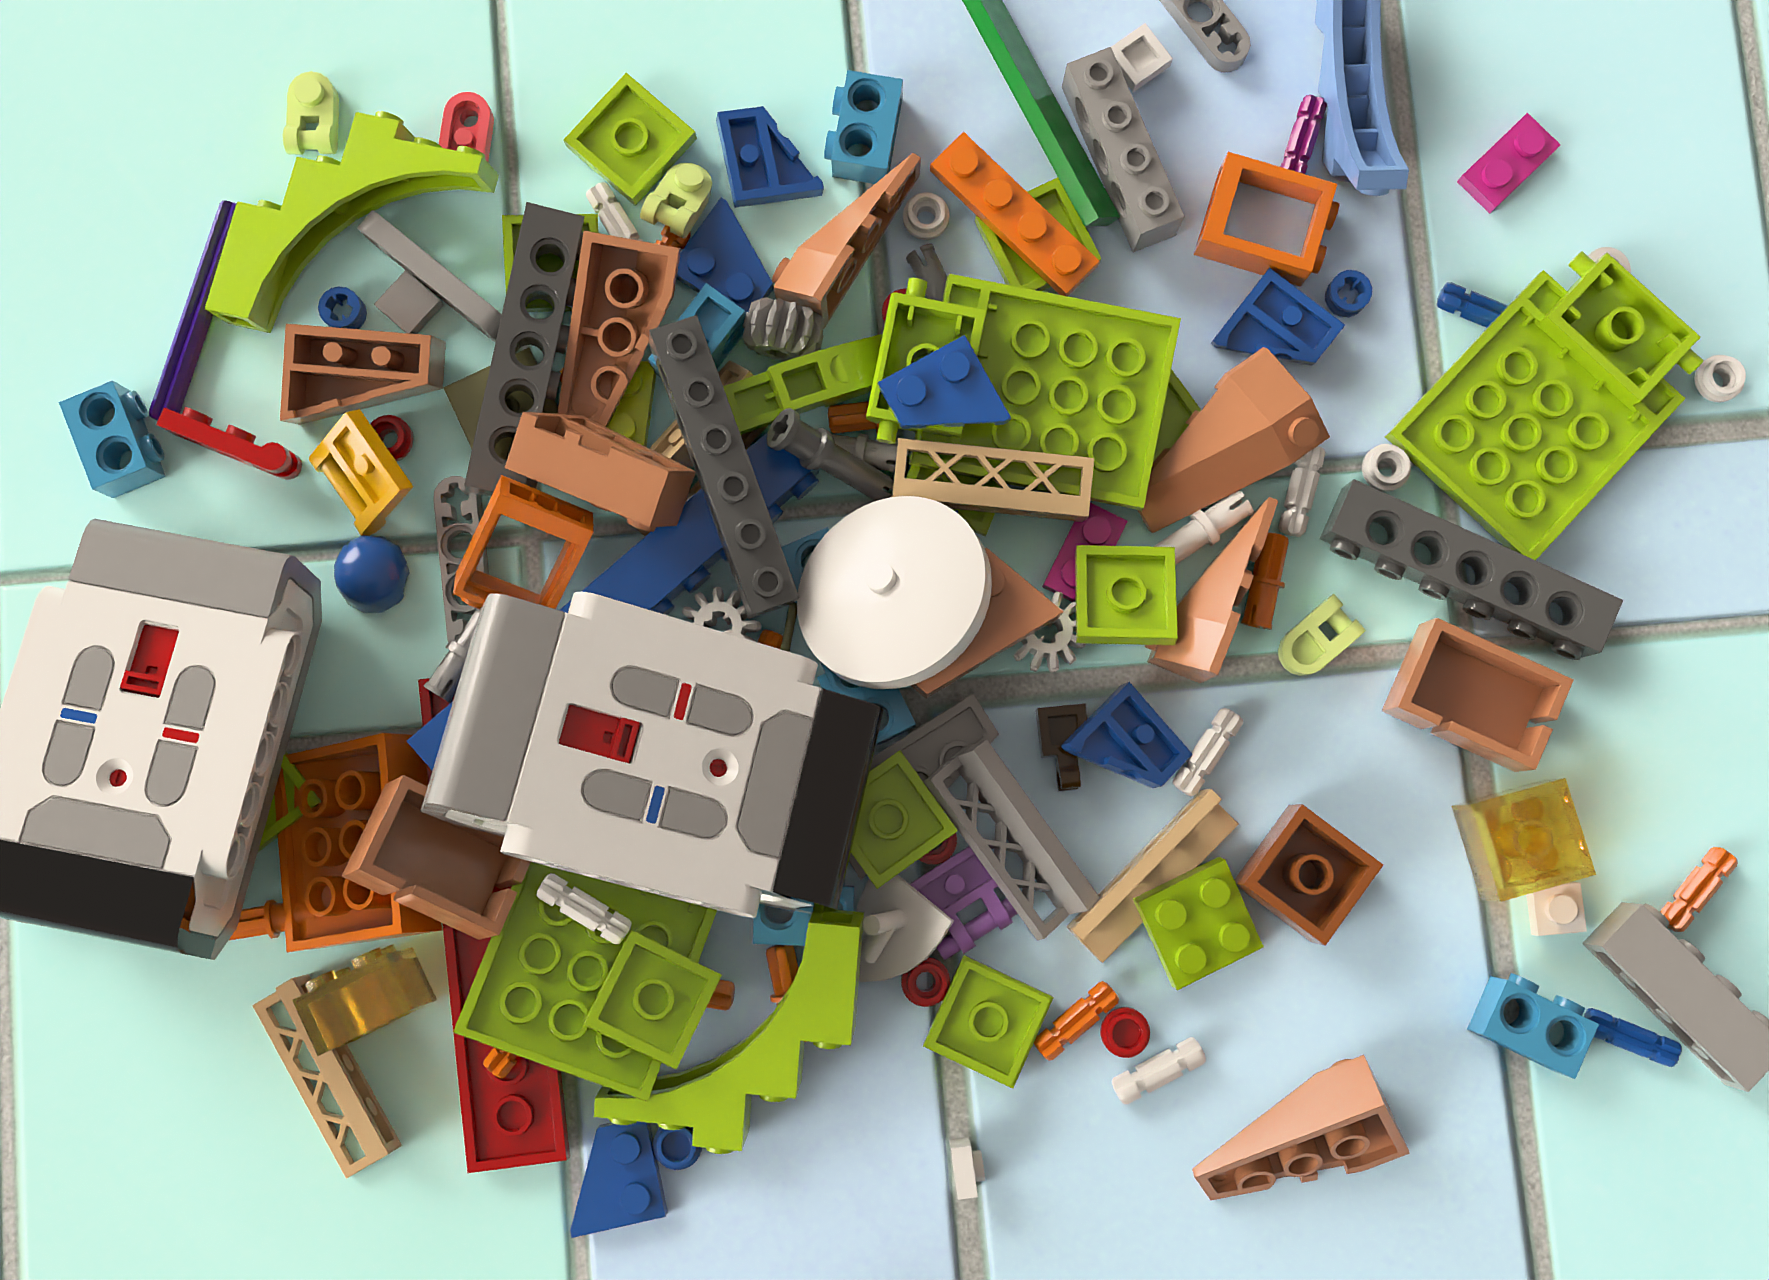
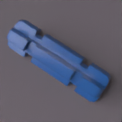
M1447 282L1444 285L1436 303L1438 308L1454 314L1455 310L1460 311L1459 317L1486 328L1507 307L1504 303L1474 291L1467 294L1465 293V287L1453 282Z
M1588 1008L1584 1013L1583 1017L1599 1024L1594 1035L1595 1038L1605 1039L1607 1043L1649 1058V1060L1664 1066L1674 1067L1678 1063L1682 1052V1046L1679 1042L1657 1035L1655 1032L1613 1017L1598 1009Z

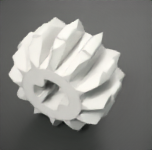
M714 587L712 592L713 602L708 603L706 597L701 592L695 594V599L702 608L697 612L691 607L685 606L682 610V614L688 619L693 620L694 624L708 628L716 626L717 618L723 617L728 625L732 623V630H726L724 633L754 642L756 641L746 636V633L761 630V623L759 621H744L748 616L744 605L738 608L741 597L737 590H734L728 600L724 602L722 588Z
M1055 592L1051 602L1059 607L1063 594ZM1076 602L1069 604L1065 610L1061 609L1063 611L1062 615L1048 625V627H1051L1054 624L1058 630V633L1051 638V643L1042 642L1044 636L1038 639L1035 633L1020 641L1023 646L1014 654V659L1020 661L1029 652L1034 655L1030 663V670L1036 672L1041 666L1042 659L1046 658L1047 667L1051 673L1059 670L1057 654L1069 665L1076 661L1074 652L1068 646L1082 649L1086 645L1085 643H1076V635L1072 634L1076 632V620L1071 621L1070 616L1076 612Z

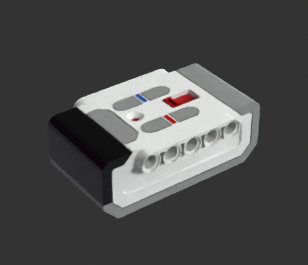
M94 518L90 520L84 529L66 588L47 585L41 589L35 599L0 708V918L215 960L238 926L281 771L283 755L286 753L322 623L321 580L292 555Z
M575 592L568 613H564L563 611L516 597L497 593L489 594L478 616L421 812L456 825L502 836L504 840L500 852L515 858L735 915L756 918L759 903L770 907L812 914V912H835L838 909L884 709L867 701L813 686L818 664L807 657L588 592Z

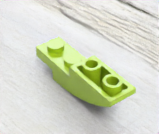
M883 334L843 343L768 367L766 372L723 386L740 435L772 424L780 412L787 408H791L801 414L821 406L827 408L871 392Z

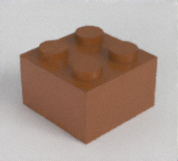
M1295 804L1288 805L1234 880L1238 888L1307 940L1326 946L1383 867V864L1306 806Z

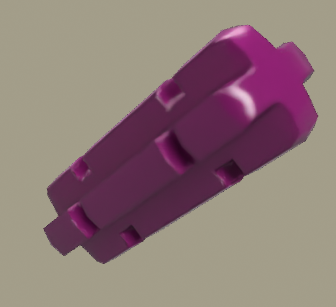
M1306 95L1303 98L1284 153V160L1280 167L1306 174L1307 163L1311 158L1321 127L1320 123L1324 118L1327 108L1324 98L1314 95Z

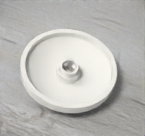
M900 496L867 504L835 524L817 544L805 565L798 589L800 598L797 600V614L803 637L813 654L829 670L852 684L871 689H896L922 682L953 663L966 650L978 633L985 619L991 597L992 576L989 558L979 537L965 519L942 503L922 497Z

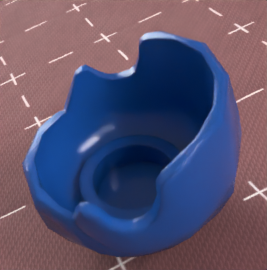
M363 535L351 540L348 545L343 546L334 564V580L338 591L348 605L363 613H383L400 603L404 597V587L410 572L400 547L383 536Z

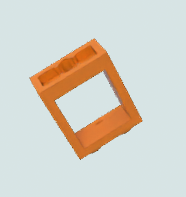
M1228 151L1219 168L1193 255L1259 275H1264L1271 268L1289 283L1301 287L1311 273H1319L1327 251L1326 246L1320 245L1324 229L1330 231L1333 227L1340 203L1333 201L1337 184ZM1238 182L1315 204L1300 256L1223 234Z
M501 475L456 571L453 594L459 596L469 606L478 609L483 607L487 596L494 593L516 597L556 609L594 532L593 512ZM501 514L566 540L540 594L476 570Z

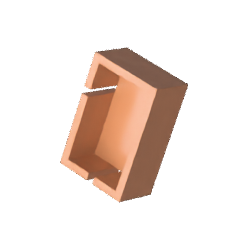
M1434 618L1418 625L1382 708V712L1419 729L1433 727L1430 734L1511 771L1536 770L1553 729L1545 725L1526 728L1529 721L1537 724L1557 720L1574 679L1446 621Z
M405 775L385 784L342 877L383 896L396 892L394 901L478 940L500 935L518 893L509 888H504L521 884L531 862L501 853L500 850L504 840L502 836L456 825L421 812L427 786ZM494 886L497 887V888H499V889H504V890H501V891L492 893Z

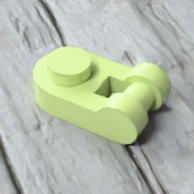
M313 71L301 73L292 80L287 92L286 126L282 134L284 149L288 155H303L305 150H318L319 154H336L338 150L339 128L338 92L329 79L321 73ZM306 123H319L316 130H306Z
M693 163L674 165L667 171L655 191L651 192L645 199L640 218L653 225L657 222L670 227L671 233L683 239L686 238L709 203L712 190L711 176L707 170Z
M1335 594L1325 599L1281 639L1278 647L1279 660L1290 673L1304 676L1321 670L1366 631L1357 619L1351 621L1342 611L1341 607L1344 604ZM1325 621L1337 633L1330 641L1318 628Z

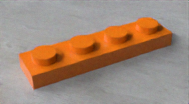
M964 131L930 164V172L1059 295L1069 296L1098 267L1100 261Z

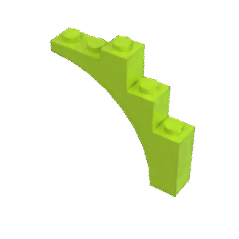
M377 111L375 116L356 112L341 162L322 155L317 156L316 160L296 157L282 206L266 200H259L257 205L237 201L205 310L230 325L271 333L283 301L303 269L332 238L357 219L391 202L422 193L458 189L494 193L499 174L486 161V156L476 149L458 146L457 151L442 148L439 144L429 139L414 137L403 125L404 121L400 117L385 111Z
M814 908L808 923L802 961L794 981L775 1010L747 1038L717 1058L682 1072L657 1076L648 1101L602 1086L595 1097L594 1117L608 1118L611 1123L617 1125H631L637 1121L657 1123L659 1127L666 1130H680L686 1126L693 1127L692 1146L704 1147L707 1151L714 1154L742 1151L750 1128L752 1095H759L762 1100L768 1102H782L788 1098L796 1099L802 1081L805 1041L812 1042L814 1046L822 1049H837L842 1047V1045L851 1046L856 1027L864 912Z

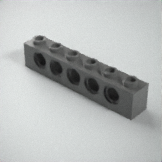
M526 202L464 483L465 491L491 497L501 475L536 489L538 481L506 469L507 460L500 458L496 454L495 446L503 438H514L522 413L511 411L505 404L506 398L511 393L523 391L531 396L534 404L527 412L543 413L546 399L554 401L556 399L561 372L553 371L552 369L556 352L565 354L567 349L570 326L562 323L566 306L573 308L577 279L572 277L576 260H580L584 216ZM544 254H554L562 260L563 266L556 272H545L539 268L536 261ZM542 299L550 303L554 311L545 319H536L528 314L526 307L531 301ZM525 345H533L541 350L544 357L539 364L526 366L517 360L516 352Z
M694 315L649 330L650 349L694 470L696 471V476L748 619L795 603L800 597L698 316Z
M1355 479L1341 489L1319 538L1331 544L1330 550L1343 558L1357 560L1360 557L1375 564L1374 570L1385 577L1395 580H1401L1402 577L1420 584L1418 590L1427 596L1439 600H1446L1449 597L1464 604L1462 610L1469 615L1484 620H1490L1491 617L1508 624L1507 630L1510 633L1528 640H1535L1536 637L1553 644L1551 648L1553 652L1572 660H1580L1581 657L1602 652L1623 603V599ZM1371 523H1378L1385 528L1388 536L1385 545L1379 544L1372 539L1369 531ZM1416 542L1422 543L1429 548L1431 552V562L1429 565L1421 563L1416 558L1414 553ZM1461 562L1467 563L1473 568L1475 572L1473 585L1467 584L1460 577L1459 566ZM1506 582L1513 584L1519 592L1517 605L1510 603L1504 595ZM1551 602L1557 604L1563 612L1561 625L1555 623L1549 615Z

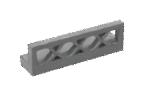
M987 739L962 748L924 781V784L1036 940L1045 939L1069 915L1089 911L1101 899ZM956 770L967 783L966 801L955 799L943 783ZM977 812L988 813L995 822L994 840L983 839L976 829ZM1006 851L1017 853L1023 861V880L1011 878L1006 871ZM1034 890L1045 892L1056 907L1044 921H1042L1033 908Z

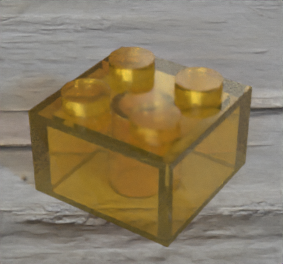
M1566 778L1544 779L1451 805L1480 900L1502 902L1596 875Z
M394 944L383 949L379 947L351 960L354 967L352 971L349 966L336 972L332 970L305 983L308 992L292 1001L317 1056L348 1045L437 1000L413 947L399 951L396 950Z

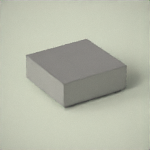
M406 270L374 303L400 329L410 334H418L444 306L439 298Z

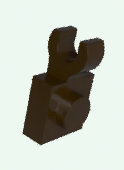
M1086 703L1037 708L1035 712L1041 758L1055 757L1058 791L1077 790L1078 787H1081L1078 758L1066 752L1061 745L1087 720Z

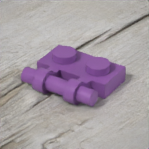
M970 846L910 883L912 887L954 920L949 928L950 934L944 937L936 947L944 960H947L959 951H962L963 954L976 947L974 943L976 940L997 927L1003 930L1013 923L1011 918L1018 914L1007 898L1002 901L999 900L994 892L998 885ZM981 898L987 911L963 925L956 913Z

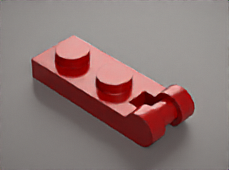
M164 407L157 421V426L175 436L281 479H294L302 470V461L299 456L279 443L270 442L262 447L254 444L255 435L233 425H228L225 432L210 426L213 418L191 408L185 407L183 413L180 414Z

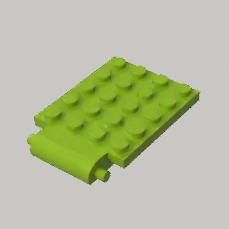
M1583 251L1579 252L1569 262L1568 266L1580 278L1568 291L1544 270L1538 273L1384 436L1393 445L1402 449L1414 465L1500 544L1533 560H1537L1686 399L1663 377L1675 364H1678L1686 373L1691 374L1704 361L1691 349L1701 336L1608 253H1605L1599 260L1594 262Z
M955 274L947 276L942 301L925 298L928 282L919 278H909L906 294L896 292L891 294L866 413L867 420L879 424L877 441L895 444L898 428L902 429L879 389L878 382L965 335L1007 409L1011 420L1004 425L980 423L964 424V426L959 427L932 425L926 428L904 429L915 432L914 440L1094 458L1090 501L1141 511L1144 509L1181 318ZM911 452L909 465L933 470L939 469L928 453ZM938 454L945 464L954 457ZM963 457L950 468L954 474L979 479L984 478L988 474L976 458ZM987 459L994 469L1003 462ZM1012 462L998 473L1006 484L1025 488L1037 479L1025 463ZM1036 464L1043 474L1052 467ZM1060 467L1047 479L1059 494L1079 496L1082 469ZM1042 484L1034 488L1035 490L1048 492Z
M531 862L522 883L512 885L511 890L518 893L500 935L491 937L453 1033L648 1101L662 1063L583 1025L631 930L698 963L717 910ZM550 873L555 874L567 881L566 886L570 889H573L575 886L608 906V912L614 914L616 911L628 918L632 924L624 940L620 944H613L600 936L602 932L598 929H595L593 932L560 912V906L554 904L552 907L540 900L536 894L545 877Z

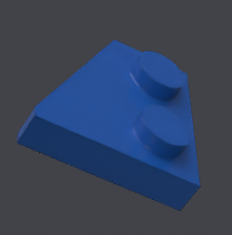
M764 106L717 112L716 122L734 208L822 196L824 191L822 180L818 175L816 177L812 176L798 158L800 152L789 138L784 137L778 131L777 123Z
M720 197L680 253L676 279L697 293L707 283L745 310L746 313L749 312L751 302L765 297L768 298L774 290V286L728 202Z
M1269 268L1215 336L1211 344L1216 348L1254 354L1264 347L1269 349L1277 359L1314 365L1344 328L1345 324Z
M965 335L878 382L879 389L902 429L926 428L932 425L959 427L964 426V424L980 423L1004 425L1011 420L1007 409Z
M1130 682L1120 685L1061 745L1070 754L1151 788L1162 787L1192 755L1190 750Z
M638 1121L631 1125L607 1123L597 1128L570 1229L571 1238L666 1217L668 1210L658 1160L653 1151V1136L650 1123Z

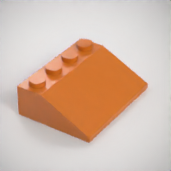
M380 733L286 755L290 764H294L306 780L299 790L296 786L294 788V808L298 806L303 816L278 834L283 909L287 914L286 921L284 922L287 953L442 931L441 922L394 901L396 892L383 896L342 877L385 784L405 775L428 787L427 765L407 743V740L413 735ZM282 767L274 792L276 822L288 814ZM311 790L322 801L313 808H310L307 801ZM296 903L305 904L308 910L316 916V920L307 918L299 926L293 914Z

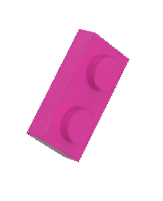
M1526 113L1458 179L1457 183L1490 214L1561 144L1530 114Z
M1090 502L1089 517L1083 522L1074 521L1042 587L1053 593L1061 592L1063 598L1076 602V546H1116L1128 520Z

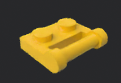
M360 409L345 412L309 456V461L315 470L325 474L356 519L353 525L361 536H370L379 531L386 524L385 518L414 487Z

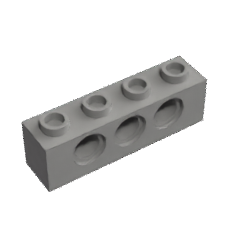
M1108 47L1067 63L1061 88L1102 183L1120 215L1118 220L1132 252L1134 253L1176 236L1185 218L1112 48Z

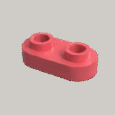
M461 92L448 100L443 112L439 145L442 148L457 151L458 146L476 149L486 156L485 159L488 162L494 116L488 103L482 96L474 92ZM468 117H478L475 125L471 127L464 126V122Z

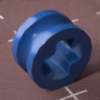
M1357 270L1340 272L1334 277L1325 291L1327 308L1339 317L1349 318L1357 315L1364 309L1372 297L1370 280ZM1345 284L1351 285L1350 291L1354 288L1358 291L1359 295L1352 304L1345 302L1347 297L1341 299L1338 295Z
M338 286L330 288L323 293L319 300V316L329 327L360 329L366 321L367 310L365 304L354 291L347 287ZM347 300V304L353 309L349 317L342 314V320L338 321L339 317L333 313V309L336 304L343 307V301Z

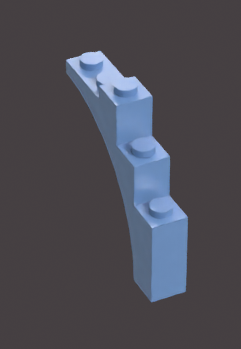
M1317 0L1315 24L1325 35L1318 92L1328 104L1322 162L1331 176H1335L1340 181L1351 182L1356 190L1366 195L1382 196L1388 194L1390 189H1406L1409 168L1403 160L1395 141L1385 97L1380 36L1381 0Z

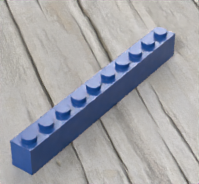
M767 432L746 451L772 523H775L784 512L780 508L792 496L800 500L818 484L819 480L816 476L819 474L820 468L818 470H808L800 465L799 458L784 449L775 451L767 445ZM702 489L685 502L677 526L656 527L654 532L646 535L581 592L601 595L668 615L675 607L671 601L686 589L691 594L700 588L711 576V573L708 571L710 567L721 558L728 562ZM572 600L563 606L560 611L568 613ZM453 701L407 740V743L432 771Z

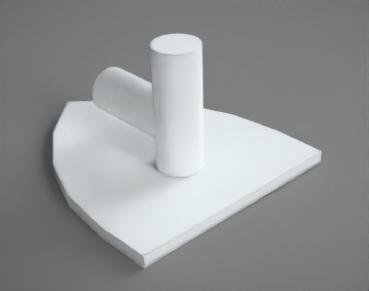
M896 875L878 889L868 879L858 901L856 912H864L859 981H885L911 971L928 959L954 922L953 919L899 875Z

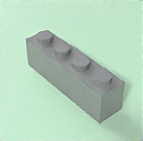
M1621 902L1582 944L1724 1085L1749 1092L1769 1071V1019L1758 1011L1753 1010L1751 1012L1739 1000L1742 996L1740 990L1725 977L1718 974L1715 976L1703 964L1705 957L1694 945L1684 939L1678 940L1666 928L1669 925V921L1660 911L1647 903L1643 905Z

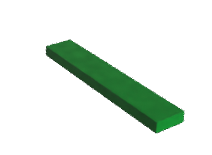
M962 0L1083 225L1086 227L1109 226L1120 218V215L1002 0Z

